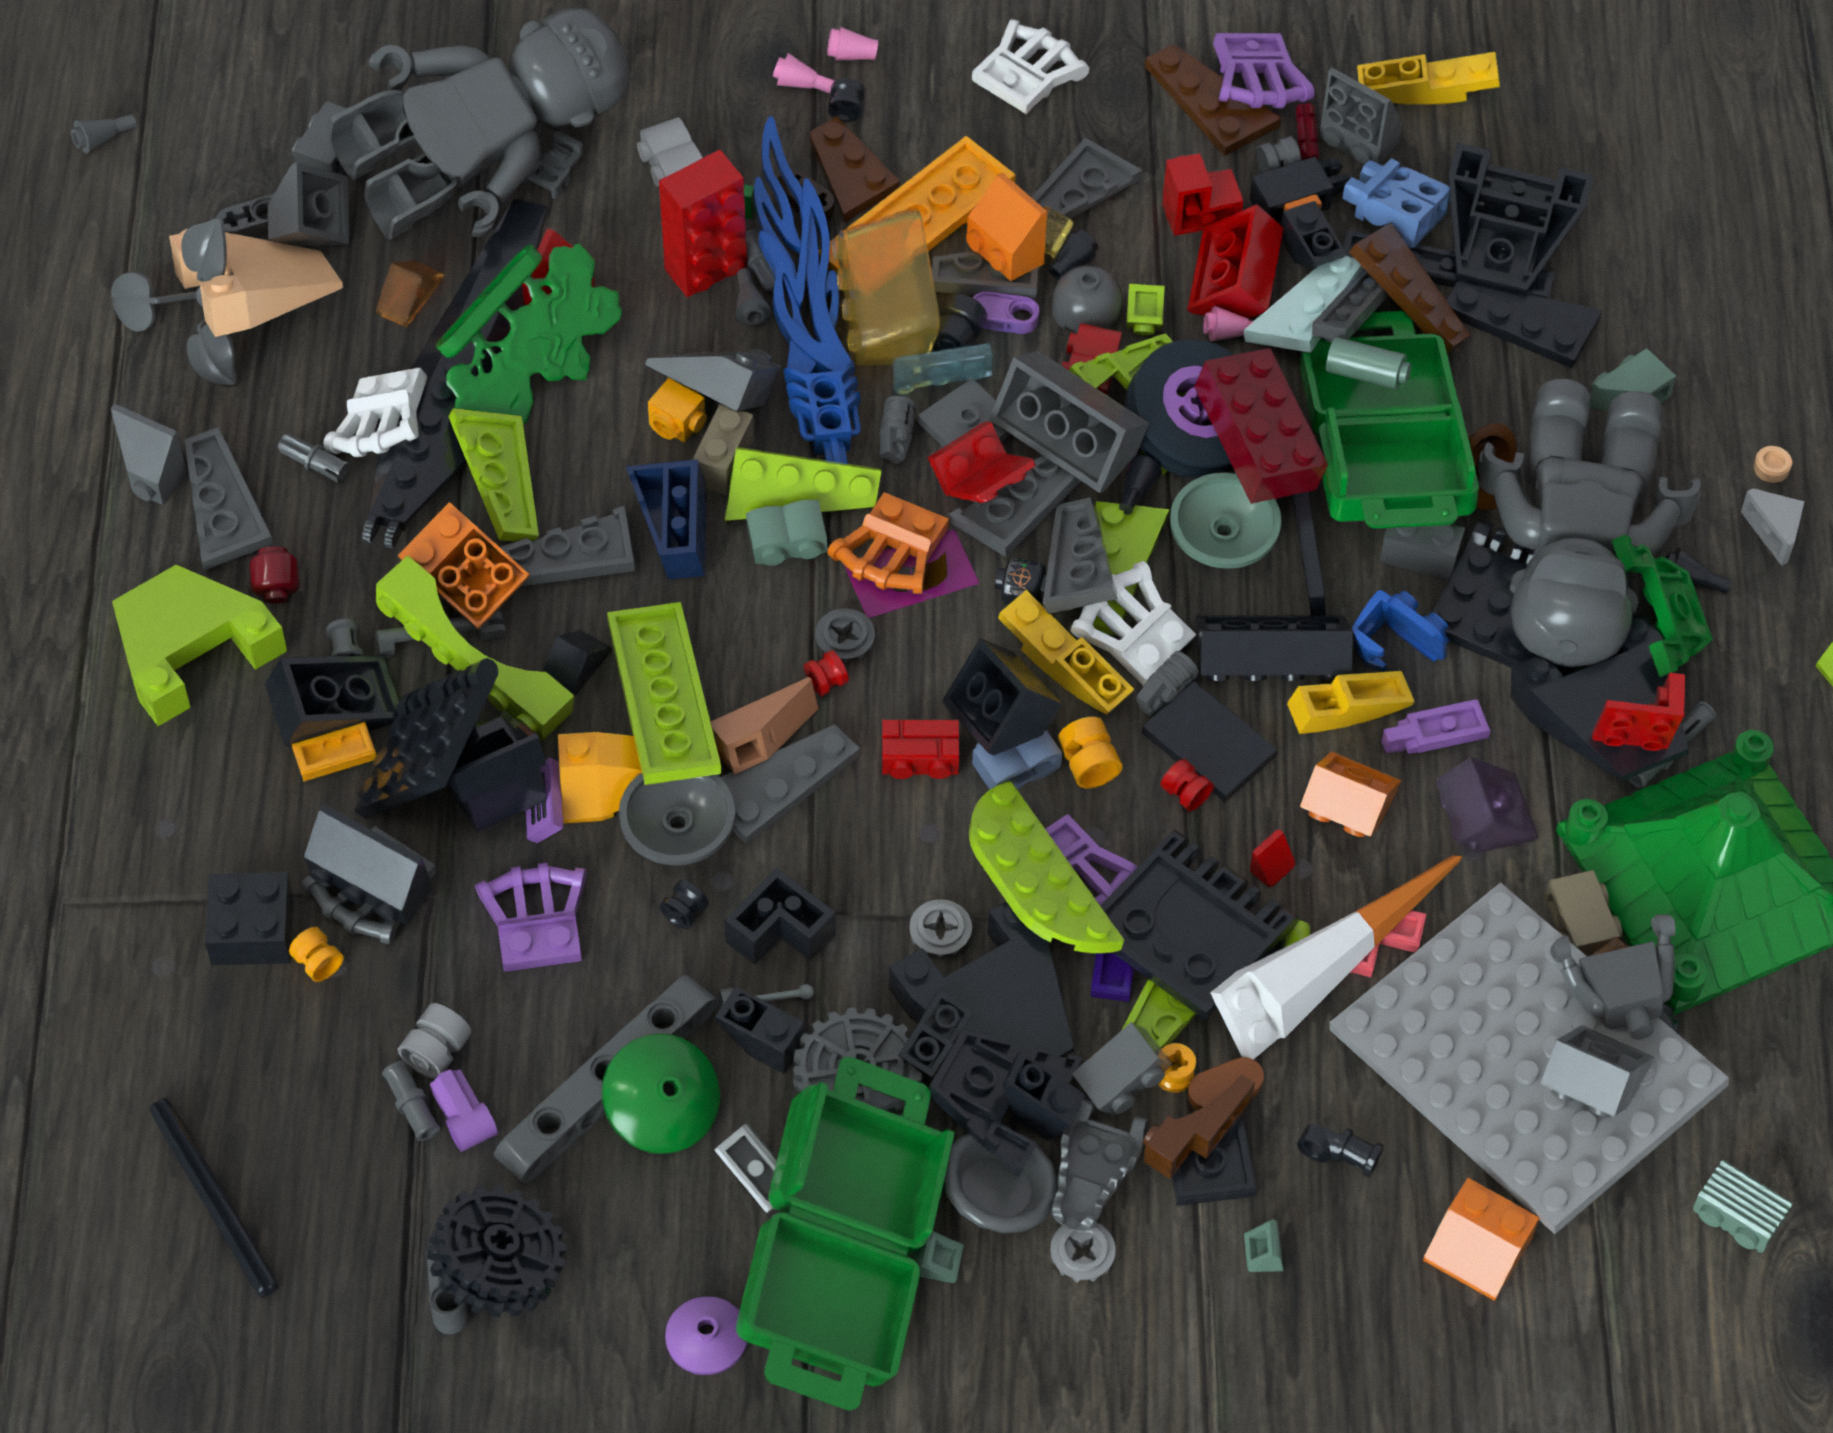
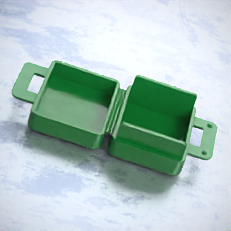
M1403 311L1373 312L1358 328V330L1392 329L1394 336L1353 337L1348 339L1407 355V362L1412 364L1408 382L1406 384L1401 383L1397 390L1326 372L1327 356L1332 342H1328L1325 339H1320L1311 353L1301 351L1300 371L1313 431L1318 435L1317 443L1328 463L1322 479L1329 513L1334 520L1339 522L1365 521L1373 529L1451 525L1457 520L1458 516H1467L1476 510L1479 484L1444 340L1439 335L1415 334L1412 319Z
M845 1057L840 1061L832 1091L828 1089V1084L820 1082L817 1085L805 1087L792 1099L768 1194L771 1206L781 1213L775 1214L760 1227L736 1323L737 1334L742 1340L769 1350L764 1371L768 1382L848 1411L854 1410L860 1405L865 1384L880 1386L892 1379L898 1372L920 1277L918 1264L906 1256L913 1254L923 1247L932 1233L954 1138V1131L946 1129L944 1132L925 1126L931 1099V1093L926 1085L853 1057ZM858 1084L905 1101L902 1117L856 1100ZM794 1358L842 1375L841 1381L839 1382L791 1365L792 1359Z

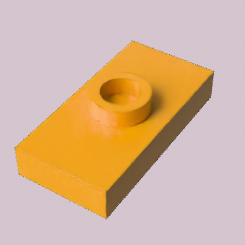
M365 722L292 744L303 782L373 761L376 757Z

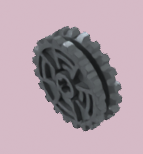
M855 1007L847 1008L846 1015L842 1016L834 1011L828 1014L827 1022L815 1021L812 1024L813 1033H804L800 1038L802 1049H796L794 1054L793 1086L794 1091L801 1092L805 1087L817 1085L820 1082L828 1084V1089L832 1091L839 1063L845 1057L859 1059L922 1083V1071L898 1056L908 1040L909 1029L904 1024L895 1026L893 1024V1016L887 1013L882 1018L876 1016L875 1009L867 1008L864 1014L857 1013ZM858 1084L856 1100L902 1117L905 1101Z

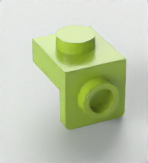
M1129 284L1126 328L1133 329V333L1137 335H1154L1155 330L1162 331L1165 286Z

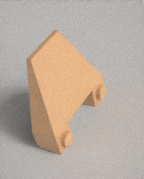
M188 229L183 230L180 234L169 236L175 274L185 289L200 286L205 322L215 337L251 329L343 288L341 279L319 250L225 232L227 250L225 274L215 276L210 281H199L197 279V272L187 268L182 256V238Z

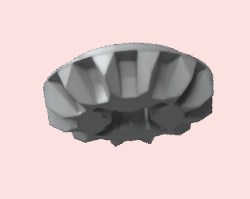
M938 899L926 902L916 909L911 917L909 930L913 944L923 948L926 953L936 954L940 959L943 955L951 953L956 956L959 949L968 945L972 933V923L966 910L959 904L949 900ZM939 918H943L946 930H952L945 931L942 939H938L936 931L933 930L936 929Z
M1097 1222L1093 1228L1085 1231L1069 1229L1063 1225L1052 1238L1050 1246L1051 1261L1059 1269L1061 1276L1067 1275L1073 1278L1076 1283L1080 1280L1089 1279L1094 1282L1097 1277L1108 1273L1115 1260V1243L1109 1231ZM1092 1243L1090 1259L1082 1256L1079 1260L1073 1261L1076 1249L1072 1245L1084 1248Z

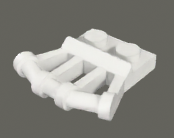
M1010 19L1000 46L972 71V81L1027 114L1043 97L1047 98L1052 88L1070 80H1082L1087 76L1090 69L1085 61L1079 60L1070 49V44L1065 40L1061 39L1058 41L1045 28L1035 29L1019 25V21ZM1016 38L1026 40L1027 42L1014 54L1010 52L1013 41ZM1045 48L1048 50L1034 65L1026 62L1038 49L1042 50ZM1057 61H1063L1066 65L1046 74Z
M419 367L360 378L353 399L347 400L348 415L336 432L331 431L324 438L325 450L333 454L341 452L351 453L353 457L357 458L366 456L370 451L376 454L386 453L391 446L405 439L412 441L418 438L416 411L427 375ZM400 415H402V421H400V426L396 427ZM381 419L378 430L375 432L378 420Z
M1141 561L1134 564L1133 569L1117 575L1112 574L1118 599L1114 600L1138 622L1133 629L1105 601L1084 606L1079 619L1073 622L1070 631L1076 637H1083L1087 642L1110 652L1144 685L1149 677L1175 651L1180 652L1196 634L1170 609V604L1161 600L1152 581V574L1148 564ZM1137 583L1151 611L1148 612L1125 587ZM1096 616L1118 635L1121 640L1119 641L1096 630L1093 626Z

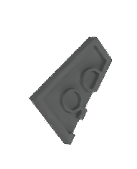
M975 251L933 257L930 292L976 295L980 292L990 291L1036 299L1039 267L1010 281L1001 272L996 271L984 257Z

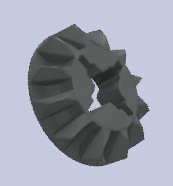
M849 608L836 609L825 614L819 620L815 629V639L819 651L827 652L833 650L845 664L852 658L861 660L865 652L871 651L875 638V629L871 620L860 611ZM852 627V640L846 639L844 642L838 644V634L844 635L847 631L849 632V630Z

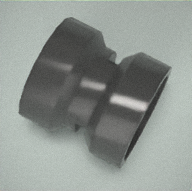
M1292 136L1279 139L1277 144L1272 145L1268 142L1256 147V160L1260 172L1275 170L1301 160L1299 147Z

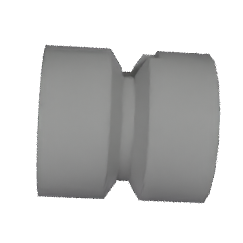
M431 1003L417 1021L418 1029H412L398 1047V1053L414 1070L426 1077L436 1079L439 1074L445 1072L452 1062L453 1058L450 1053L460 1051L472 1034L471 1028L453 1010L437 1003Z

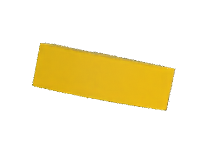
M1402 671L1337 675L1331 684L1298 686L1287 702L1299 734H1306L1368 722L1408 708L1415 701Z

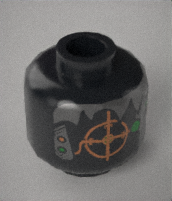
M1012 558L1008 561L1006 568L999 567L994 588L1001 590L1002 602L1009 605L1025 590L1038 602H1043L1047 576L1045 566L1040 562Z

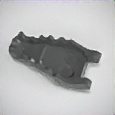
M1085 1097L1071 1127L1064 1130L1062 1136L1058 1190L1052 1205V1216L1056 1222L1069 1229L1081 1231L1093 1228L1100 1217L1105 1203L1136 1166L1142 1153L1145 1130L1149 1118L1136 1115L1132 1122L1130 1133L1090 1120L1095 1104L1091 1099Z

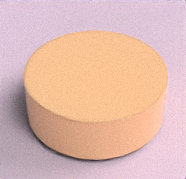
M1767 446L1758 451L1753 468L1760 479L1770 483H1778L1788 477L1792 466V459L1783 448Z

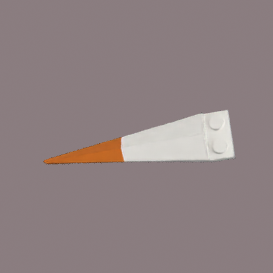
M1463 856L1448 857L1402 886L1348 916L1236 971L1214 989L1211 995L1241 1056L1253 1060L1276 1040L1285 1038L1461 861Z

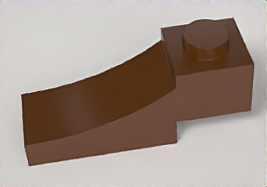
M1241 1074L1234 1084L1221 1096L1200 1110L1178 1119L1169 1115L1161 1126L1154 1124L1143 1140V1144L1146 1146L1144 1162L1171 1179L1193 1150L1207 1159L1251 1103L1255 1083Z

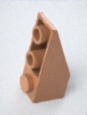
M807 677L711 721L718 755L734 775L768 760L818 710L811 679Z

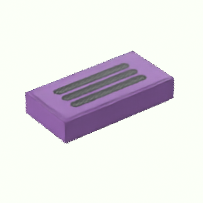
M551 758L545 760L546 765L540 768L547 800L526 810L527 840L534 843H539L563 829L559 762Z

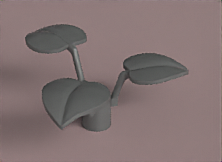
M216 218L194 225L183 235L181 251L184 263L189 270L197 272V279L199 281H210L215 276L225 274L227 250L223 218ZM139 272L122 274L114 281L111 289L114 309L121 322L132 331H144L150 328L155 320L153 304L196 298L199 305L203 307L200 287L195 292L152 297L150 279ZM204 318L197 325L199 334L190 336L187 341V354L193 369L202 378L215 384L232 385L238 383L235 374L234 347L230 335L226 334L215 337Z

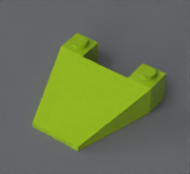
M174 565L112 601L138 700L157 726L164 724L191 708L185 684L175 670L230 638L233 640L255 670L287 652L282 627L262 601L178 565Z

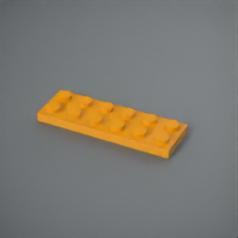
M965 136L830 241L828 269L830 271L834 270L837 277L864 299L868 300L966 223V218H968L997 175L1004 173L1015 183L1016 174L969 137ZM821 249L818 250L819 262L821 260Z

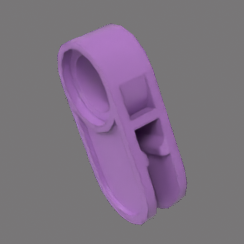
M990 291L980 292L972 297L982 304L988 315L982 329L1027 334L1037 328L1039 323V306L1032 298ZM1018 310H1025L1031 313L1032 317L1027 320H1018L1013 316V313Z

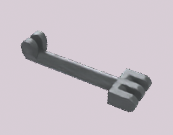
M500 608L478 629L481 641L502 638L507 634L506 627L502 624V614L498 612ZM464 617L449 619L457 632L477 630ZM404 626L377 630L375 633L379 655H383L384 659L394 656L395 643L415 640L406 632Z

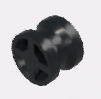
M847 78L838 79L833 82L830 90L832 98L828 104L829 114L833 118L838 116L842 122H851L859 119L863 109L861 102L865 95L863 85L856 80Z
M679 880L673 887L672 896L665 897L659 904V908L662 914L674 925L682 929H689L695 922V915L703 912L708 907L709 901L704 893L695 885L685 880Z

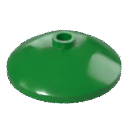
M650 1034L639 1037L622 1047L611 1059L605 1071L602 1082V1104L606 1117L615 1132L625 1142L641 1151L653 1154H671L682 1151L694 1145L706 1135L718 1113L720 1088L716 1072L705 1054L683 1038L669 1034ZM664 1083H669L673 1086V1096H668L664 1093Z

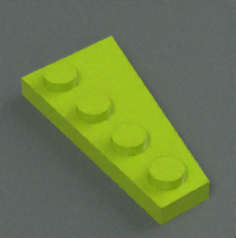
M453 408L448 416L499 540L513 542L526 538L530 541L536 540L539 533L522 416Z
M1096 501V510L1113 575L1133 569V565L1141 561L1148 563L1158 543V537L1162 528L1165 527L1168 520L1169 509L1135 505L1133 512L1126 515L1124 511L1119 510L1120 504ZM1132 584L1125 587V589L1134 597L1138 584ZM1115 600L1107 601L1108 606L1124 620L1127 611ZM1096 616L1093 623L1096 630L1108 635H1116Z

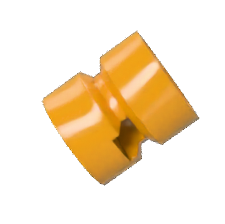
M1085 717L1068 724L1059 733V745L1065 758L1070 761L1069 768L1079 787L1088 789L1102 786L1112 781L1122 771V762L1115 747L1110 744V735L1101 718Z

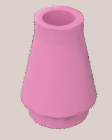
M840 27L839 30L831 29L827 56L835 57V61L875 60L878 40L870 39L843 27Z

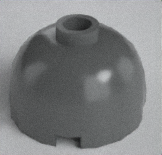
M1081 265L1070 269L1058 280L1052 296V313L1057 324L1064 330L1066 326L1071 330H1075L1077 334L1080 323L1112 330L1114 323L1118 319L1120 320L1122 315L1121 287L1115 277L1104 268L1094 265Z

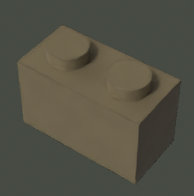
M719 404L692 459H698L707 490L728 496L735 448L750 449L754 442L753 414L735 411Z
M1594 870L1549 880L1544 901L1556 930L1563 936L1568 935L1569 941L1587 957L1616 950L1619 939L1622 938L1621 924L1617 916L1611 915L1608 907L1609 897L1607 889L1603 883L1598 882Z

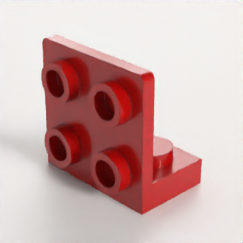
M988 421L982 422L927 457L946 496L976 501L978 503H985L994 499L998 495L999 489L1007 484L1011 485L1020 482L1027 476L1026 472L1036 466L1033 458L1006 454L992 422Z
M1669 673L1664 686H1658L1655 703H1650V705L1612 700L1606 701L1592 732V740L1602 741L1608 746L1636 745L1649 751L1668 749L1684 717L1685 674Z

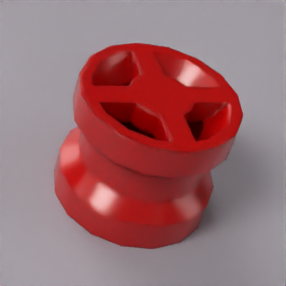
M833 650L825 652L822 659L818 661L810 660L804 664L806 677L811 679L815 693L821 697L828 694L831 687L835 685L841 687L849 682L846 668L840 657Z

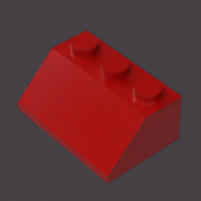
M1257 204L1204 227L1187 308L1191 314L1205 316L1207 312L1211 313L1212 308L1216 306L1249 319L1261 315L1269 309L1284 228Z

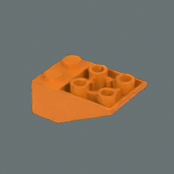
M450 502L398 555L401 561L408 555L431 574L436 580L438 596L477 629H480L530 576L526 570Z

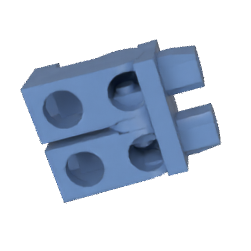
M1392 158L1384 166L1369 160L1363 166L1359 180L1352 177L1345 184L1342 199L1356 206L1354 217L1362 221L1367 219V221L1377 226H1386L1392 223L1398 233L1403 235L1402 239L1407 246L1414 248L1429 233V230H1432L1447 215L1450 201L1449 186L1410 168L1399 167L1400 162Z

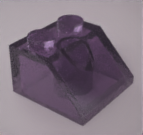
M1470 757L1436 779L1441 793L1439 796L1440 802L1448 812L1452 823L1451 832L1459 845L1479 852H1486L1533 842L1539 838L1515 773Z

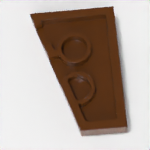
M838 116L809 132V141L822 172H825L828 179L830 191L838 203L843 222L848 221L885 199L900 187V181Z

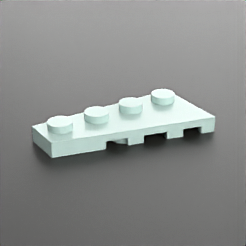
M1348 256L1319 265L1244 329L1245 342L1311 353L1321 338L1312 336V323L1358 275L1363 267L1355 258Z

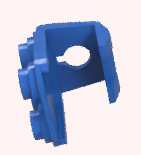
M1379 590L1369 600L1352 627L1354 648L1366 666L1384 672L1387 669L1386 663L1377 656L1383 657L1385 651L1370 637L1385 623L1401 639L1431 661L1436 662L1437 659L1443 660L1447 655L1446 645L1449 643L1445 633L1448 628L1447 623L1435 613H1430L1428 616L1424 615L1423 617L1419 615L1416 611L1419 603L1406 591L1390 596L1386 592Z

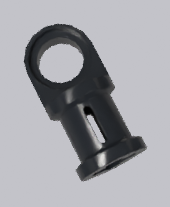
M1317 1124L1307 1125L1297 1142L1300 1152L1309 1159L1323 1163L1328 1162L1329 1159L1337 1163L1342 1160L1363 1170V1175L1368 1178L1375 1170L1384 1149V1145L1379 1142L1374 1145L1353 1135V1130L1349 1128L1340 1135Z

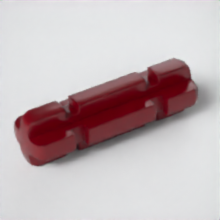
M1300 103L1296 107V122L1298 123L1297 134L1301 160L1303 161L1315 156L1318 160L1319 145L1317 144V124L1314 118L1316 116L1315 107L1311 103Z

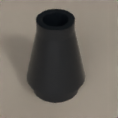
M1083 230L1069 233L1053 263L1048 267L1049 272L1054 278L1059 280L1070 269L1085 265L1094 259L1098 244Z

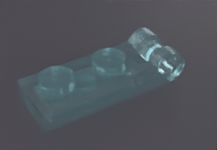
M990 343L897 358L893 363V390L898 395H908L914 388L941 386L949 382L971 378L978 380L983 377L992 376L993 354Z

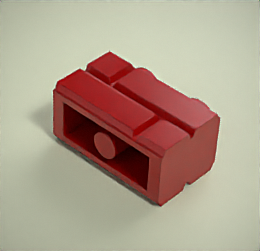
M882 720V774L891 775L896 779H907L912 775H929L934 779H945L950 775H958L959 720Z

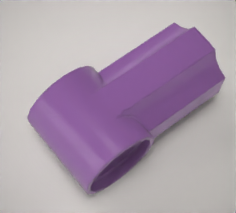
M449 1069L439 1074L430 1083L432 1094L447 1118V1127L460 1152L498 1135L497 1127L488 1108L483 1102H478L461 1069Z

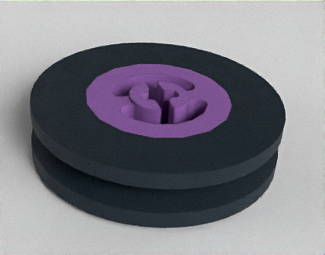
M1179 340L1165 344L1147 357L1128 386L1124 407L1149 422L1140 449L1147 456L1153 458L1162 468L1172 473L1190 478H1199L1213 473H1226L1233 469L1213 425L1203 426L1210 419L1194 387L1205 361L1234 355L1225 348L1201 340ZM1187 392L1184 397L1177 395V393Z

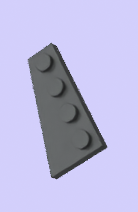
M1091 497L1056 505L1043 605L1047 613L1069 611L1082 606L1118 599L1097 510Z
M625 505L612 509V515L597 519L594 515L582 519L579 526L564 531L558 527L547 531V535L534 541L526 538L500 547L530 574L521 586L635 571Z
M834 724L777 750L766 761L735 775L730 772L721 776L722 780L729 787L734 799L735 822L732 831L746 845L856 760L860 756V747Z

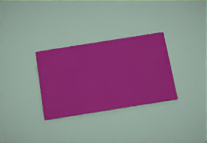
M955 529L946 531L927 561L928 564L937 560L946 550L947 578L938 586L924 590L923 594H914L913 590L910 589L907 592H897L893 588H888L886 591L877 588L876 583L868 579L861 581L854 578L853 573L844 565L865 615L871 618L980 584ZM897 549L884 550L874 566L879 569L886 567ZM909 555L902 566L911 567L910 575H913L912 567L916 566L917 560L912 555Z

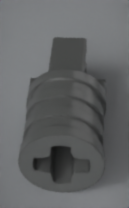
M891 396L885 400L881 420L880 456L893 464H898L905 460L914 427L917 406L913 400L904 396Z
M1175 651L1149 677L1143 685V689L1136 696L1141 712L1153 716L1167 703L1174 700L1199 675L1197 666L1187 655Z

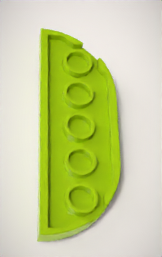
M1008 781L987 791L977 802L969 826L970 845L976 858L1021 922L1035 934L1049 942L1055 938L1064 943L1075 945L1074 951L1085 953L1121 951L1124 942L1123 937L1013 783Z

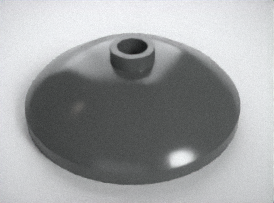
M640 773L631 781L622 795L619 807L620 827L629 845L643 857L665 865L692 864L704 860L717 852L729 838L735 822L734 799L729 787L718 775L645 785L642 773ZM675 824L684 825L681 829L672 828Z

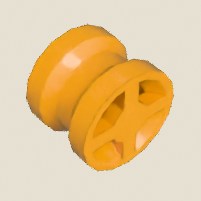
M1181 1043L1165 1045L1161 1050L1171 1063L1174 1064L1164 1071L1165 1077L1158 1085L1168 1092L1178 1093L1185 1091L1194 1077L1196 1057L1188 1046Z

